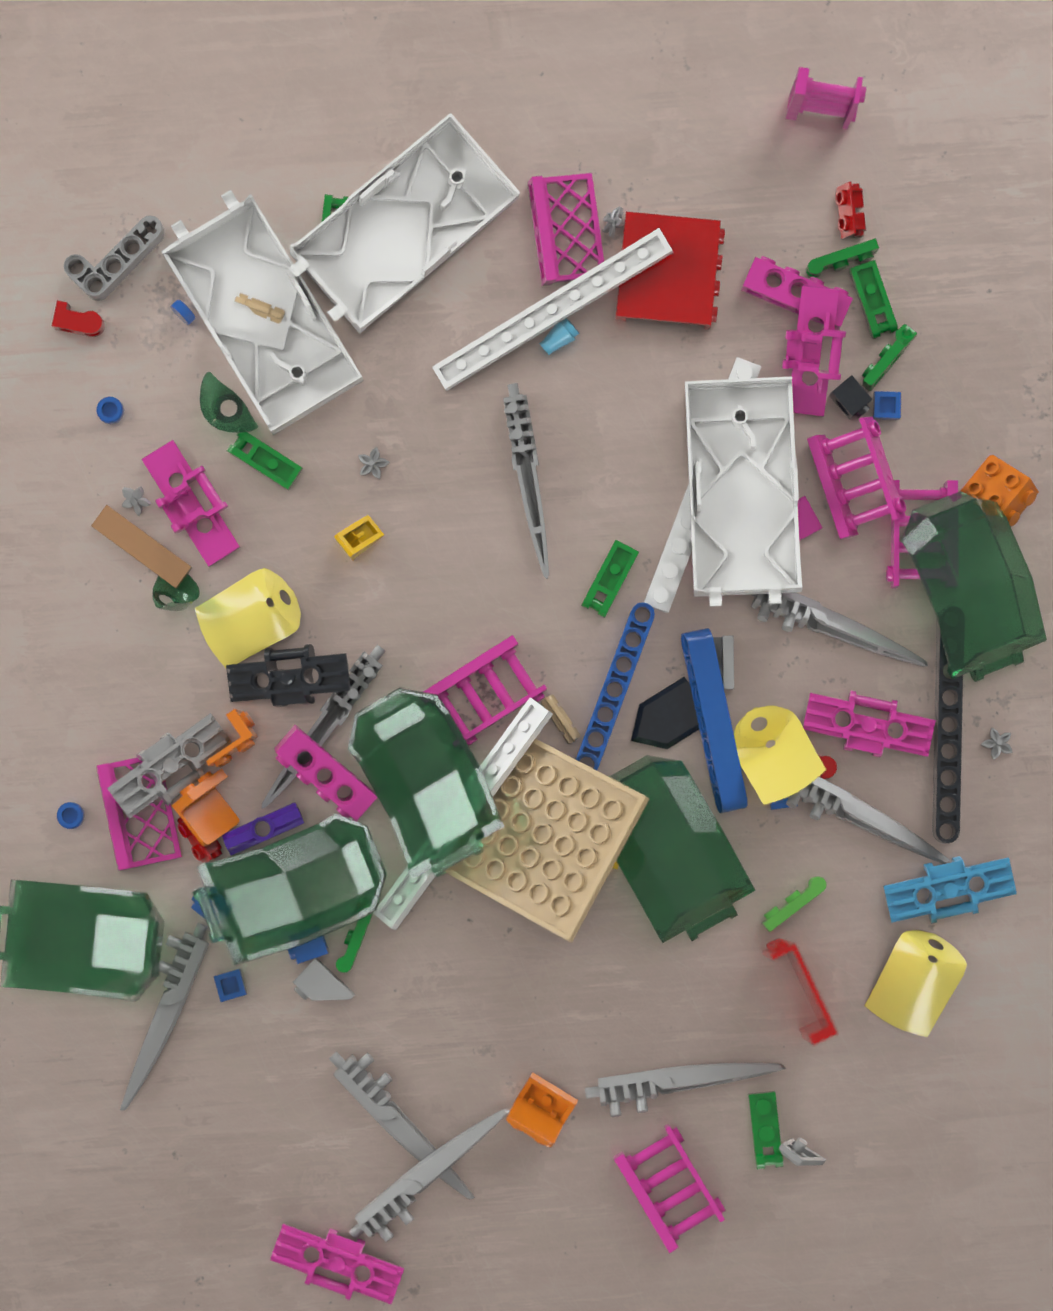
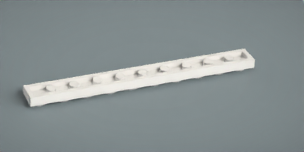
M658 228L437 363L432 368L445 390L448 391L674 252Z
M737 357L729 379L757 378L761 366ZM689 484L644 603L651 605L652 608L665 613H669L692 552Z
M531 697L373 912L391 929L396 930L553 715Z

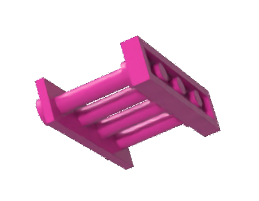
M799 67L789 94L785 119L796 121L798 113L807 111L843 117L842 129H848L850 123L856 120L859 102L864 103L867 87L862 86L863 77L857 78L854 87L813 81V78L809 77L810 69Z
M873 417L860 418L862 428L831 440L826 438V435H815L807 438L840 539L858 535V525L891 514L893 520L906 518V504L898 494L879 437L881 435L880 426ZM866 438L870 450L869 454L839 465L834 462L832 456L834 449ZM874 463L878 479L848 490L843 488L840 480L843 474ZM883 489L887 504L857 515L851 513L848 504L850 500Z
M894 480L898 494L903 500H939L940 503H944V513H940V516H906V518L900 520H893L891 516V566L886 568V581L891 582V588L899 587V579L939 580L944 582V589H955L958 587V480H947L944 483V487H940V490L900 489V480ZM899 526L940 527V529H944V540H940V543L899 542ZM899 553H939L940 556H944V566H940V569H899Z
M513 635L423 691L428 702L434 700L435 703L440 704L461 737L454 741L457 747L462 744L466 748L478 740L476 738L477 734L523 706L530 697L537 702L545 697L543 692L547 690L546 686L542 685L537 689L516 657L515 647L518 646V642ZM499 657L503 660L506 659L528 694L516 703H514L493 670L494 665L492 662ZM477 671L481 675L484 674L505 707V710L494 717L490 715L470 683L472 681L470 676ZM455 685L458 689H462L483 724L472 731L468 730L447 697L449 696L447 691Z
M667 1124L664 1128L668 1135L634 1156L628 1155L625 1157L622 1151L613 1158L668 1252L671 1253L679 1248L676 1241L680 1239L679 1236L715 1214L721 1223L725 1220L722 1213L726 1210L718 1197L715 1199L711 1197L680 1143L684 1139L677 1127L671 1129L669 1124ZM674 1144L682 1158L650 1178L639 1180L634 1172L638 1169L637 1166ZM688 1167L696 1182L661 1203L657 1201L653 1204L648 1195L652 1192L651 1189ZM702 1191L710 1205L677 1225L672 1226L671 1224L667 1227L662 1217L666 1216L665 1212Z

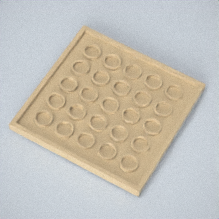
M535 739L440 870L560 937L573 942L649 798Z

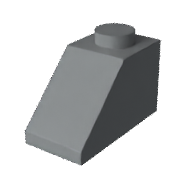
M315 958L293 981L296 985L294 990L304 1000L308 997L312 1001L350 1000L355 995L318 958Z

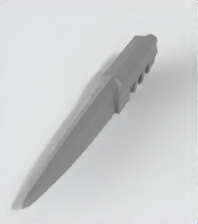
M518 383L507 385L509 397L504 398V411L507 416V427L509 428V438L512 444L513 470H517L525 513L543 576L548 579L547 541L536 470L539 461L527 395L520 394Z
M796 592L781 593L782 603L769 604V594H749L754 596L751 607L755 609L758 606L761 607L757 617L758 620L767 622L770 611L774 612L773 617L778 618L780 615L785 617L782 626L784 631L791 632L796 621L798 622L797 627L803 628L804 625H807L809 630L824 633L860 648L904 662L928 667L924 659L891 639L844 615L823 607L818 601Z
M379 645L374 648L370 655L363 652L350 669L351 690L333 692L320 710L322 714L307 733L320 746H322L338 724L340 726L343 724L354 703L359 700L363 691L368 688L369 683L377 676L378 671L383 666L378 660L385 650ZM301 752L297 756V762L305 764L311 759L309 752ZM291 765L288 769L284 767L262 803V809L267 807L296 777L298 771Z
M820 777L799 792L789 796L786 802L787 806L796 808L801 797L803 798L802 802L814 804L810 813V817L814 820H819L823 810H826L825 814L829 816L835 814L836 817L844 821H848L916 854L942 864L951 863L937 849L891 817L851 795L848 791Z
M197 923L193 935L185 932L182 940L171 935L168 937L166 945L178 951L172 965L159 960L155 969L167 974L163 986L168 990H165L142 1045L120 1108L121 1111L128 1108L143 1085L183 1009L209 946V943L203 940L207 930V926Z
M337 1052L329 1058L338 1068L333 1074L334 1077L418 1161H422L436 1150L394 1101H389L391 1094L388 1091L386 1092L384 1088L393 1080L391 1076L385 1072L375 1081L372 1077L373 1075L365 1070L374 1061L369 1053H366L359 1061L356 1060L353 1054L344 1060ZM452 1167L439 1177L466 1198H475Z
M714 1063L669 1067L598 1078V1086L585 1088L586 1099L600 1097L601 1107L609 1104L611 1117H618L622 1115L620 1102L630 1103L631 1100H636L637 1112L644 1113L648 1111L646 1098L656 1099L658 1092L664 1095L720 1085L781 1071L786 1068L783 1064Z
M503 1109L482 1120L416 1164L356 1214L355 1219L358 1224L350 1230V1234L357 1239L364 1232L368 1237H372L378 1232L385 1242L389 1241L394 1235L386 1224L394 1220L397 1215L405 1225L413 1221V1216L406 1209L416 1201L413 1195L421 1193L485 1137L510 1111Z

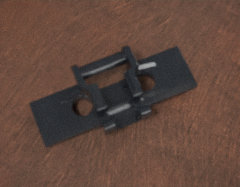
M306 644L303 648L283 650L266 648L264 651L265 661L226 665L230 702L270 699L275 707H284L290 704L306 705L315 703L314 696L311 697V694L351 690L347 653L315 656L312 644ZM301 659L302 668L277 669L276 661ZM313 668L317 670L319 675L315 683H313L312 676ZM260 673H265L269 678V684L266 688L261 687L257 682V677Z

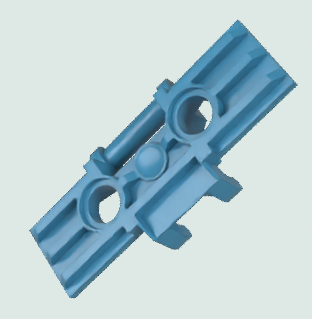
M961 856L953 857L951 863L934 866L932 863L923 864L927 876L883 886L891 922L928 914L930 922L933 924L942 918L969 912L973 914L979 913L978 904L980 902L1017 894L1009 857L965 867ZM976 876L981 877L984 882L983 888L979 891H973L969 887L970 880ZM924 888L929 889V897L925 900L926 903H920L917 900L918 891ZM968 895L969 902L936 909L935 903L937 901Z

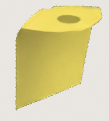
M266 568L252 572L224 591L195 607L202 634L212 652L225 668L226 665L238 664L263 649L287 638L297 631L300 626L301 612L294 591L280 576ZM280 590L288 594L290 605L282 601L279 594ZM267 598H270L273 601V607H269L267 605Z
M773 705L754 708L747 712L735 727L734 738L740 765L763 805L776 802L799 792L826 770L800 720L792 711ZM764 717L767 720L766 727L760 731L753 730L751 728L752 721L755 718ZM769 740H774L775 745L767 748L766 743Z
M921 930L906 931L895 944L864 1006L883 1021L896 1028L928 1037L961 981L967 963L959 951L942 937ZM928 940L939 942L943 946V950L935 949L928 943ZM928 956H934L938 961L932 963L928 960Z

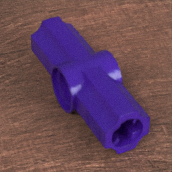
M296 802L226 832L222 837L227 850L232 856L298 827L305 822ZM262 821L270 825V832L265 837H261L256 831L258 823Z

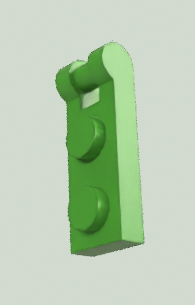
M817 876L812 877L805 890L801 893L796 890L785 898L787 903L783 907L778 909L775 906L765 913L764 917L766 920L762 924L767 931L771 932L826 889L825 879Z

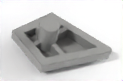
M800 1137L797 1141L791 1138L779 1147L782 1155L796 1166L823 1165L826 1161L825 1158L807 1148L806 1140Z

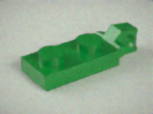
M904 324L895 332L896 341L891 346L888 343L880 352L879 357L881 359L876 365L871 363L862 374L864 377L862 386L866 390L872 391L914 340L917 332L907 324Z

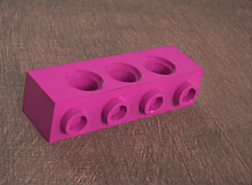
M761 256V258L755 257L741 291L799 315L800 298L792 295V287H802V285L821 288L828 287L824 286V282L815 277L804 278L800 276L798 270L787 266L783 269L776 266L774 260ZM769 276H776L781 284L778 287H771L766 279ZM834 287V289H839L834 330H839L853 298L848 296L849 293L847 291ZM814 317L810 319L814 322L824 325L823 320L819 317Z
M294 725L274 748L278 754L276 757L277 761L287 769L291 765L298 771L296 776L307 786L310 782L318 788L316 793L327 803L330 800L338 805L336 810L347 820L352 817L357 821L378 798L371 788L297 725ZM301 752H309L311 754V759L305 764L297 762V756ZM329 769L331 771L329 779L325 781L317 779V774L320 770ZM349 786L351 793L347 797L341 798L337 795L340 787Z

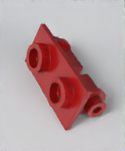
M852 181L836 187L835 200L839 211L838 228L841 233V239L852 235L855 238L863 237L866 231L865 213L856 212V208H864L863 189L860 188L859 183L852 184Z
M181 817L177 819L179 832L184 838H188L192 845L191 850L194 857L201 861L203 865L211 861L212 857L215 859L223 854L220 850L222 846L218 840H215L206 847L202 846Z

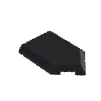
M682 677L639 704L631 741L669 749L699 730L691 687L685 677Z

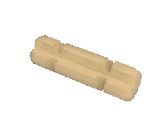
M240 293L239 297L236 296L234 300L248 306L255 315L265 319L270 317V321L280 323L285 314V311L275 306L273 309L271 308L272 305L255 298L250 300L247 295Z
M549 695L541 701V705L553 714L551 720L559 732L563 731V738L570 744L580 737V733L576 727L573 728L571 726L573 723L561 706L558 707L557 704L559 702L555 696Z

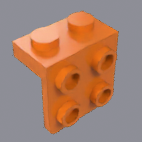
M995 455L987 457L960 491L963 499L991 516L997 527L1004 532H1007L1011 526L1018 522L1022 512L1035 501L1039 493L1030 477Z
M234 709L226 714L240 735V738L206 761L208 766L221 768L233 760L232 754L237 751L243 753L255 745L253 740L258 737L252 729L255 723L247 712Z
M222 768L214 774L210 771L205 773L197 780L199 782L197 786L193 783L189 784L179 792L182 797L172 805L200 844L205 847L239 823L237 815L216 789L228 777Z
M532 1072L511 1107L506 1121L514 1129L523 1131L534 1138L537 1143L552 1147L578 1100Z

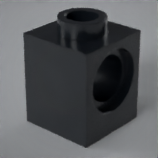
M852 375L829 395L849 420L855 415L859 419L870 409L868 404L872 398Z

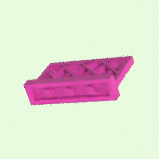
M592 173L544 178L542 176L531 177L527 184L541 284L546 286L558 282L573 281L588 272L581 266L588 256L596 260L598 265L604 262ZM586 180L587 193L582 198L570 187L575 181ZM564 182H571L568 186L564 184ZM556 183L564 189V192L557 200L548 194L547 184ZM567 192L579 201L572 212L559 203ZM549 201L554 204L551 208ZM581 204L591 212V218L587 223L574 214ZM555 207H558L568 215L561 226L551 218V212ZM570 218L583 227L576 237H573L563 229ZM553 227L557 230L555 234L553 233ZM584 230H587L594 236L595 243L590 249L577 240ZM559 232L572 241L564 252L555 245L554 239ZM574 244L586 253L579 264L567 255V252ZM556 252L561 256L558 260ZM563 258L575 267L570 275H559L558 264ZM577 270L582 272L580 274H575Z
M138 758L96 766L118 871L182 857L171 804L168 806L165 804V811L160 808L163 803L162 799L158 805L150 803L149 805L154 807L155 810L147 821L135 814L133 817L145 824L138 836L135 837L126 830V823L129 820L128 816L124 820L122 808L107 789L118 781L115 778L114 768L125 766L132 771L134 768L130 765L143 762ZM145 775L142 776L143 779L150 782L146 787L147 789H149L152 784L155 786V781L153 778L151 780ZM164 780L162 784L167 790L166 780ZM157 810L168 818V824L163 832L150 824ZM147 826L161 834L153 847L139 839ZM169 827H170L171 837L168 836L167 834H165ZM128 836L134 840L131 846L129 844ZM163 836L173 842L175 853L163 855L155 850ZM137 842L150 850L144 860L133 862L131 850ZM153 852L159 856L149 859Z

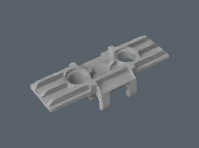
M210 713L177 738H174L170 733H166L150 748L139 752L136 756L143 762L107 789L129 819L159 797L168 806L172 803V799L180 794L181 790L191 783L194 784L205 774L201 766L209 758L233 742ZM187 743H195L199 747L198 756H187L184 751L185 745ZM189 765L193 771L166 790L162 782L180 768ZM149 774L154 779V788L147 789L142 785L141 779L143 775Z

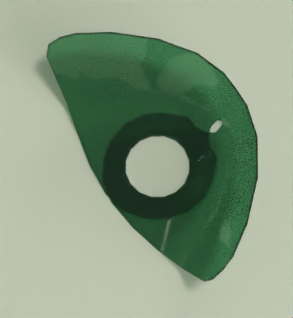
M207 372L201 384L200 407L204 418L210 425L218 430L234 433L249 432L257 429L258 425L242 399L234 391L221 383L211 372ZM232 400L236 403L237 411L233 416L228 417L222 414L220 407L224 401Z
M187 574L177 589L158 576L153 587L152 597L155 606L159 609L182 611L198 599L200 591L197 583L189 574ZM165 595L172 599L173 602L165 604L160 600L159 596Z

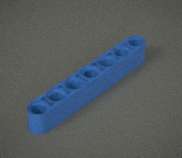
M638 603L630 612L575 759L580 761L584 757L591 758L594 762L593 769L596 771L600 765L654 620V609L648 603ZM640 608L646 609L650 615L649 620L639 622L635 618V611ZM635 633L640 637V644L637 647L627 645L625 639L628 634ZM627 658L631 662V669L628 672L619 671L616 667L618 659ZM610 683H618L622 688L621 695L611 697L607 693V686ZM609 708L613 714L612 719L609 722L600 721L597 715L599 709ZM597 732L602 735L603 744L600 747H593L589 744L588 737L591 733Z
M709 628L682 633L681 644L717 810L719 813H726L744 809L748 805L747 794L713 635Z

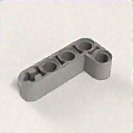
M145 216L95 267L81 255L74 254L65 260L64 271L91 299L103 300L162 241L165 235L164 227L155 216ZM147 227H155L157 232L155 234L148 233ZM140 234L142 238H145V240L147 241L146 244H144L142 240L138 237ZM130 244H139L140 248L136 254L131 255L127 253V248ZM113 262L121 263L119 272L113 274L108 271L110 264ZM82 263L84 265L81 273H71V268L74 264ZM95 281L103 283L102 289L99 292L90 291V286Z

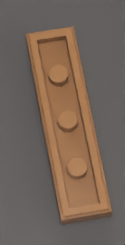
M108 505L104 507L91 525L176 589L192 569L190 565Z

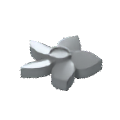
M618 207L614 209L612 213H607L603 219L607 224L602 232H609V236L612 238L615 236L616 228H620L625 224L621 219L623 208Z
M377 447L371 451L370 457L365 454L359 455L360 461L366 464L362 467L360 475H367L372 472L376 478L380 479V468L386 467L390 463L384 458H379L380 453Z
M142 486L135 491L127 487L122 489L123 496L126 498L122 507L131 508L133 506L138 516L142 513V506L151 505L148 499L142 497L144 495Z
M991 728V739L984 741L981 745L985 748H992L991 756L993 760L1001 752L1005 754L1013 753L1011 746L1006 743L1009 741L1011 733H1004L1000 736L997 730Z

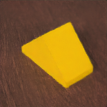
M366 515L338 532L334 538L353 561L381 539L384 534L371 517Z

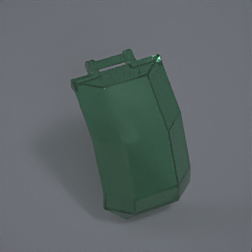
M959 491L912 511L901 542L914 562L936 614L948 662L947 671L951 678L954 679L970 672L972 679L977 682L992 672L1012 664L1015 666L1024 662L1023 650L1045 642L1047 638L1032 575L1008 519L998 503Z
M398 688L355 713L348 750L361 766L392 822L408 864L407 871L415 878L431 869L436 877H440L445 874V870L473 854L479 855L484 852L481 840L503 828L504 823L479 763L449 710L438 695Z
M646 755L609 776L649 798L616 862L661 942L664 943L683 931H686L690 940L694 941L699 938L698 935L729 917L733 919L738 916L733 903L756 890L684 763L681 760Z
M335 813L314 826L263 848L214 862H204L197 867L204 887L198 888L192 893L195 901H199L207 922L211 943L225 940L234 965H238L298 947L373 913L377 909L387 873L368 826Z
M11 879L8 906L0 905V928L2 914H8L4 952L0 951V960H3L1 987L66 992L137 1002L159 976L164 920L148 893Z

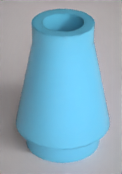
M565 318L554 325L539 344L550 355L576 340L575 337L579 332Z

